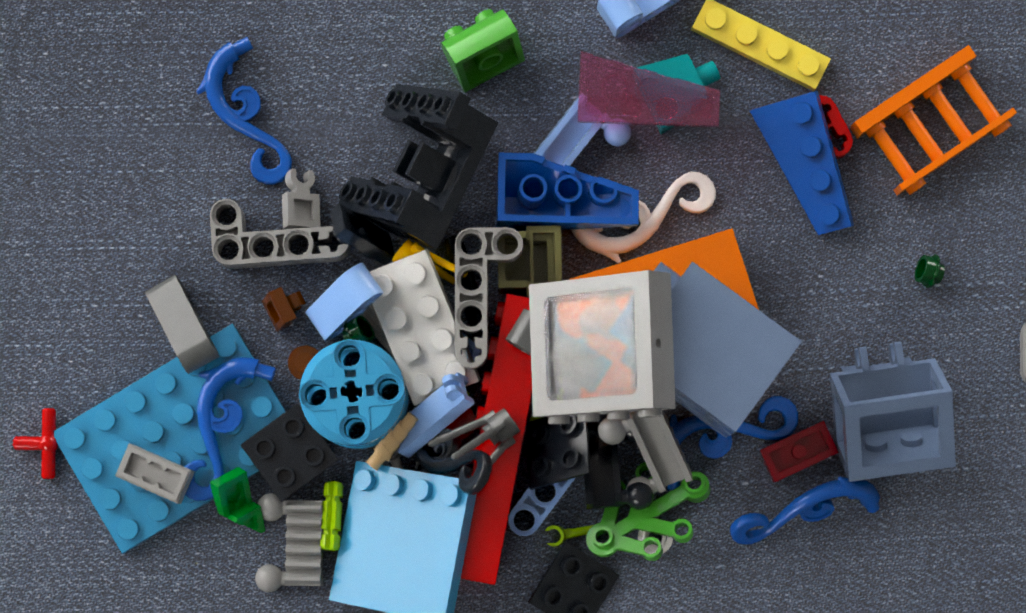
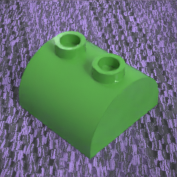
M491 9L482 11L475 17V24L466 29H463L462 26L450 28L444 34L445 40L440 42L443 52L464 92L525 61L518 31L503 9L496 13Z

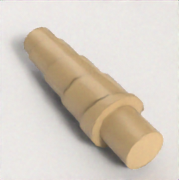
M408 412L390 430L385 438L381 439L376 447L373 448L375 452L366 462L376 471L385 461L389 462L392 455L415 426L418 418Z

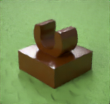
M282 287L268 292L262 300L277 332L289 327L297 318L294 312L300 310L301 306L306 304L300 291L286 297Z

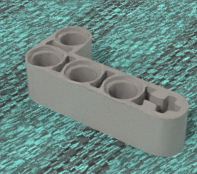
M231 199L219 200L212 206L210 211L213 256L222 266L228 269L338 262L345 259L351 251V245L341 244L338 245L336 252H332L329 246H318L320 254H316L317 247L314 237H318L320 244L331 243L332 237L335 236L333 226L246 232L245 214L235 201ZM226 209H234L237 214L235 221L229 225H222L219 221L220 214ZM298 238H304L309 242L307 251L301 255L291 253V244ZM265 240L271 241L274 245L273 252L267 257L257 256L256 247L258 244ZM229 243L237 244L239 248L237 256L230 260L223 259L221 255L223 247Z
M466 228L459 232L455 240V356L458 362L468 369L481 367L488 357V263L513 262L523 253L522 236L513 228ZM469 236H476L482 242L480 251L473 255L466 254L461 247L464 239ZM512 236L516 239L518 246L515 252L506 255L497 249L498 241L502 237ZM471 271L477 272L482 278L480 287L472 291L466 290L462 286L463 276ZM469 307L478 308L482 314L480 323L473 327L466 326L461 318L464 310ZM462 331L471 334L483 331L482 338L475 337L476 349L482 350V354L475 357V362L470 363L467 356H462V350H466L469 347L468 336L461 338Z

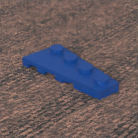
M818 91L749 110L817 234L822 235L854 226Z

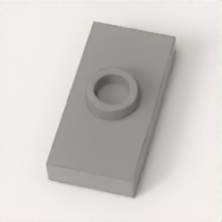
M129 443L115 476L177 504H181L195 471Z

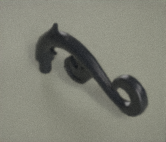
M448 428L442 430L437 437L451 431L452 429ZM458 436L434 446V452L441 454L438 457H435L433 447H430L428 443L415 453L414 469L419 471L420 467H423L430 473L445 474L462 467L459 473V488L465 494L475 495L488 482L492 470V461L486 452L477 449L471 450L457 460H452L451 455L458 451L461 446V438ZM476 460L477 467L471 476L472 469L464 465Z

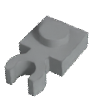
M292 168L285 175L286 185L291 192L287 191L282 195L283 229L321 227L319 194L310 193V187L315 181L313 170L305 172L303 174L304 182L302 183L296 177V169Z

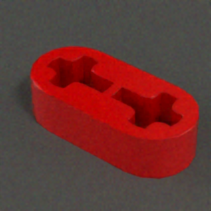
M819 95L822 107H827L829 110L825 115L828 130L831 129L837 139L842 137L845 141L841 145L842 151H838L836 147H833L836 159L843 158L852 147L853 139L833 100L827 96Z

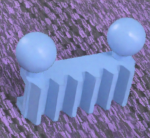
M581 94L549 132L534 154L543 156L548 161L563 166H570L599 128L604 130L603 134L607 143L616 147L623 146L629 141L631 128L622 119L612 120L607 113L601 112L587 100L585 95Z

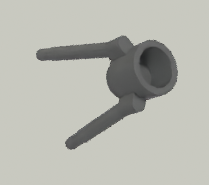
M503 408L497 413L492 410L482 418L430 440L428 445L430 447L436 446L485 425L482 427L484 431L482 434L453 453L451 458L452 460H457L489 439L493 445L501 443L490 455L493 465L506 449L516 443L513 436L519 433L520 430L508 412Z

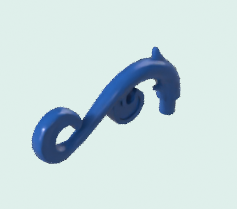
M245 37L234 44L228 42L215 52L208 63L203 80L196 92L201 94L206 91L207 99L212 109L232 129L277 151L280 157V164L276 168L267 169L263 166L262 156L265 150L261 148L255 151L250 162L251 173L258 182L265 185H275L285 179L286 173L291 170L292 158L280 141L248 122L256 117L261 110V99L258 92L251 86L242 85L236 88L232 93L231 101L233 103L242 102L243 106L238 111L230 107L223 93L222 82L225 72L227 71L231 75L234 62L240 60L239 56L253 49L248 37Z
M249 357L233 358L198 374L199 377L206 379L198 398V426L213 466V480L224 475L223 462L215 431L219 433L233 432L241 425L244 417L243 408L237 401L231 399L218 403L217 407L223 409L225 413L221 418L215 417L213 405L216 395L227 382L236 379V385H239L246 378L254 380L256 377L272 381L276 367L261 364L260 359ZM194 460L185 466L195 471L185 494L188 498L195 501H206L213 498L210 485L200 486L195 482L196 471L207 466L204 460Z
M782 396L770 397L760 406L757 419L759 422L764 423L769 412L777 411L783 416V426L778 430L770 431L743 422L736 432L765 440L784 439L795 431L798 424V411L789 399ZM673 414L669 422L676 439L679 441V445H681L686 437L696 431L703 429L714 430L695 415L686 417L678 422L676 415ZM715 431L716 438L710 440L707 434H702L698 443L700 453L710 459L723 457L730 451L732 445L731 435L725 438ZM679 481L666 486L667 491L674 490L681 485Z
M839 476L836 480L820 484L801 494L770 522L767 516L760 513L742 515L731 524L730 534L732 539L738 544L757 543L777 531L798 514H800L804 521L808 522L827 518L835 510L831 498L836 497L858 499L868 512L875 513L880 508V494L875 486L866 480L849 482L848 478ZM756 526H764L761 529L748 531L749 529Z

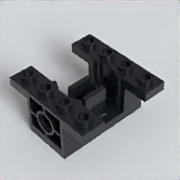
M396 84L395 88L388 93L385 99L386 107L382 115L392 121L406 124L435 141L439 146L435 150L420 142L417 145L408 140L392 171L419 186L417 191L405 188L393 181L391 184L386 185L373 177L370 180L351 176L350 180L343 185L340 191L338 205L345 206L405 241L409 239L413 243L417 242L419 245L438 249L498 122L468 105L471 98L461 92Z

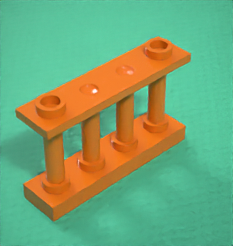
M969 45L856 120L850 127V130L857 139L865 134L869 138L873 137L904 182L893 190L897 196L905 190L909 195L913 194L927 184L924 177L989 133L997 137L1012 126L1009 120L1017 114L1016 110L1011 108L1003 115H1000L970 73L972 68L969 64L977 55ZM949 77H952L954 81L959 80L989 123L973 135L941 91L943 89L941 83ZM922 95L926 100L930 99L961 142L945 154L913 111L915 106L912 102ZM894 114L897 119L902 118L932 161V163L917 173L914 172L884 129L887 127L884 121Z

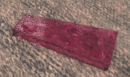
M581 51L578 123L719 128L720 90L678 78L674 79L654 71L639 69L625 65L622 62L611 59L607 60Z

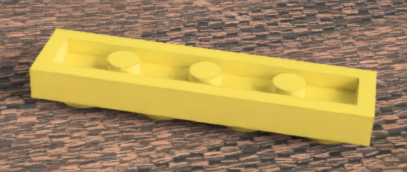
M714 0L705 1L691 31L812 91L816 90L831 58Z

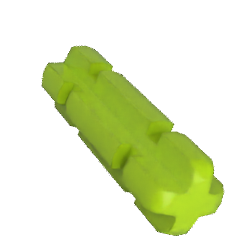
M328 481L324 484L323 496L326 498V501H323L321 526L324 534H321L320 547L325 551H337L340 548V535H338V532L341 531L343 505L340 502V498H343L344 486L341 482Z

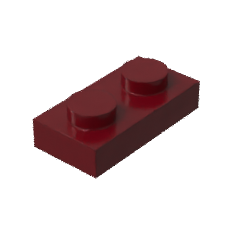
M824 421L759 450L773 483L839 453Z

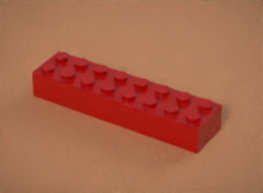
M512 294L506 295L505 302L498 301L495 326H499L500 331L498 337H491L488 360L494 361L492 372L485 371L481 392L482 395H487L485 407L478 406L475 420L482 418L492 410L497 413L504 408L514 420L520 432L513 436L516 443L506 449L492 465L488 482L476 495L461 579L496 585L532 396L531 356L505 340L523 309L530 311L529 298ZM485 425L476 428L480 430V434L484 432L482 427H484ZM488 439L473 450L484 451L490 456L501 443L493 445ZM476 460L468 463L474 465L472 475L474 474L477 467Z

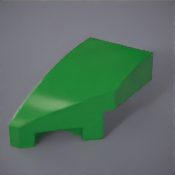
M237 467L210 482L215 505L220 515L259 533L265 532L261 506L252 501L247 471Z

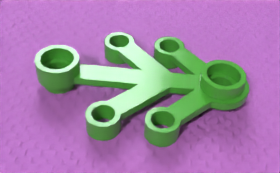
M646 462L641 463L636 468V477L641 476L643 471L649 470ZM691 472L692 479L701 482L699 488H689L690 482L686 483L685 479H683L681 486L653 501L646 509L636 510L630 508L628 517L617 523L620 507L605 508L601 522L594 524L587 532L586 544L589 550L599 557L611 556L619 550L642 555L648 561H656L663 553L662 545L657 538L647 537L640 541L625 537V535L634 530H641L672 537L679 543L690 541L694 532L688 520L678 519L670 522L656 519V517L685 500L693 503H700L706 500L711 491L708 478L701 472ZM621 481V488L626 490L625 484ZM681 526L688 528L687 534L683 536L676 534V530ZM604 533L609 535L607 542L600 543L597 541L599 535ZM655 544L658 546L657 551L653 554L645 552L648 545Z

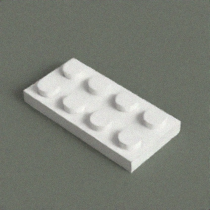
M428 248L369 271L383 291L382 295L372 304L395 361L403 375L414 406L423 402L442 386V378L445 375H455L458 372L466 376L469 383L465 386L479 382L481 378L477 369L465 368L456 359L455 314ZM469 348L462 350V356H467L470 363L474 362Z

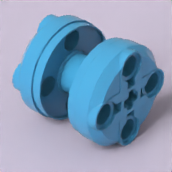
M346 339L323 348L311 359L302 375L299 399L307 421L320 435L341 447L363 450L376 446L406 416L409 405V392L398 365L386 351L366 341ZM360 354V359L355 365L346 366V360L350 355ZM389 386L399 387L396 397L390 400L383 399V393ZM358 389L362 396L359 397L357 395L358 400L352 402L349 399V395H354L352 391ZM325 391L326 399L322 404L315 406L313 404L315 395ZM359 423L365 424L364 434L360 438L352 439V428Z

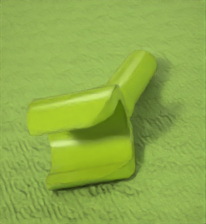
M559 525L549 526L545 531L556 529L560 532L561 538L556 543L547 544L549 546H560L566 539L587 535L588 530L593 525L566 529Z

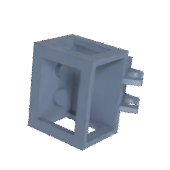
M899 341L889 343L890 363L869 366L867 348L864 346L854 348L855 365L841 367V372L830 373L834 440L839 452L838 456L849 482L956 467L953 392L935 358L912 361L910 357L904 358L902 342Z

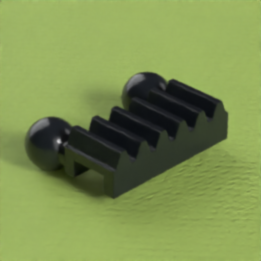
M627 432L624 440L636 443L632 432ZM596 434L594 439L589 440L591 473L584 475L586 509L622 507V504H628L636 510H643L649 507L654 498L653 490L649 485L636 482L629 485L626 490H621L617 444L610 445L603 442L599 434Z

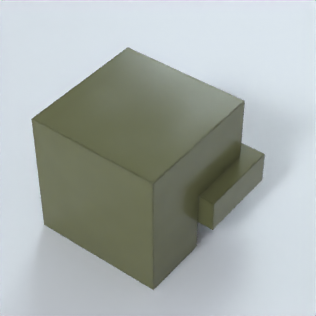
M526 226V231H518L523 239V253L513 262L498 263L499 294H527L529 298L530 284L562 281L561 226ZM504 236L498 241V250L502 254H512L517 249L518 242L512 236Z

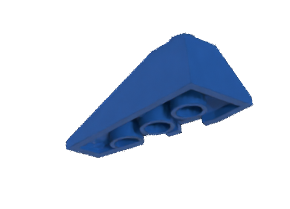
M498 153L496 227L526 231V226H561V230L639 225V190L600 176L594 177L568 165L563 166L548 161L545 157L534 153Z

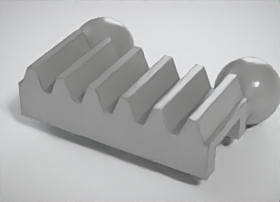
M661 410V417L638 418V412H631L630 419L607 420L606 417L600 422L598 427L599 437L603 442L610 445L622 442L626 433L632 432L652 475V479L642 476L631 479L626 489L632 483L642 482L649 485L654 494L658 491L659 493L666 491V486L685 479L686 483L693 480L689 463L686 462L684 452L680 449L679 441L674 435L673 428L670 426L664 410Z
M269 493L263 495L257 503L261 506L263 520L276 521L282 515H287V531L285 534L286 571H281L273 564L261 566L255 574L257 587L264 592H274L281 586H323V550L320 547L321 534H324L323 529H321L323 501L284 500L281 502L276 494Z

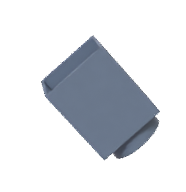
M693 261L682 276L663 262H660L654 271L671 273L675 401L727 438L738 430L802 341ZM633 297L609 333L629 347L621 361L637 372Z

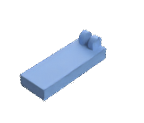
M458 372L455 375H445L442 378L443 385L410 412L418 418V421L398 448L399 454L410 458L474 405L473 398L467 394L465 385L469 381L466 376Z

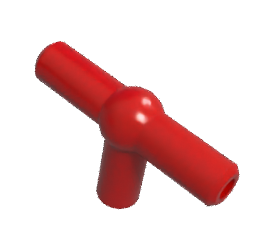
M44 408L42 410V436H16L13 439V448L15 450H41V477L43 479L55 478L56 449L58 444L54 438V431L56 430V410L54 408Z

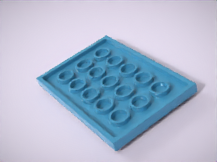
M233 323L210 337L219 353V358L188 374L178 357L54 431V438L122 554H125L214 500V498L206 501H195L185 495L182 503L177 504L120 479L115 474L128 444L131 443L184 467L194 460H204L207 466L196 471L195 482L200 486L210 485L214 477V470L198 426L197 416L198 398L206 379L199 377L198 374L233 358H254ZM256 377L254 380L246 378L239 385H236V379L227 382L216 395L213 405L215 417H223L225 412L217 407L219 402L227 399L237 401L243 408L244 416L241 425L235 431L230 433L215 431L224 474L237 467L247 471L248 478L258 473L259 470L241 447V444L286 412L268 380Z

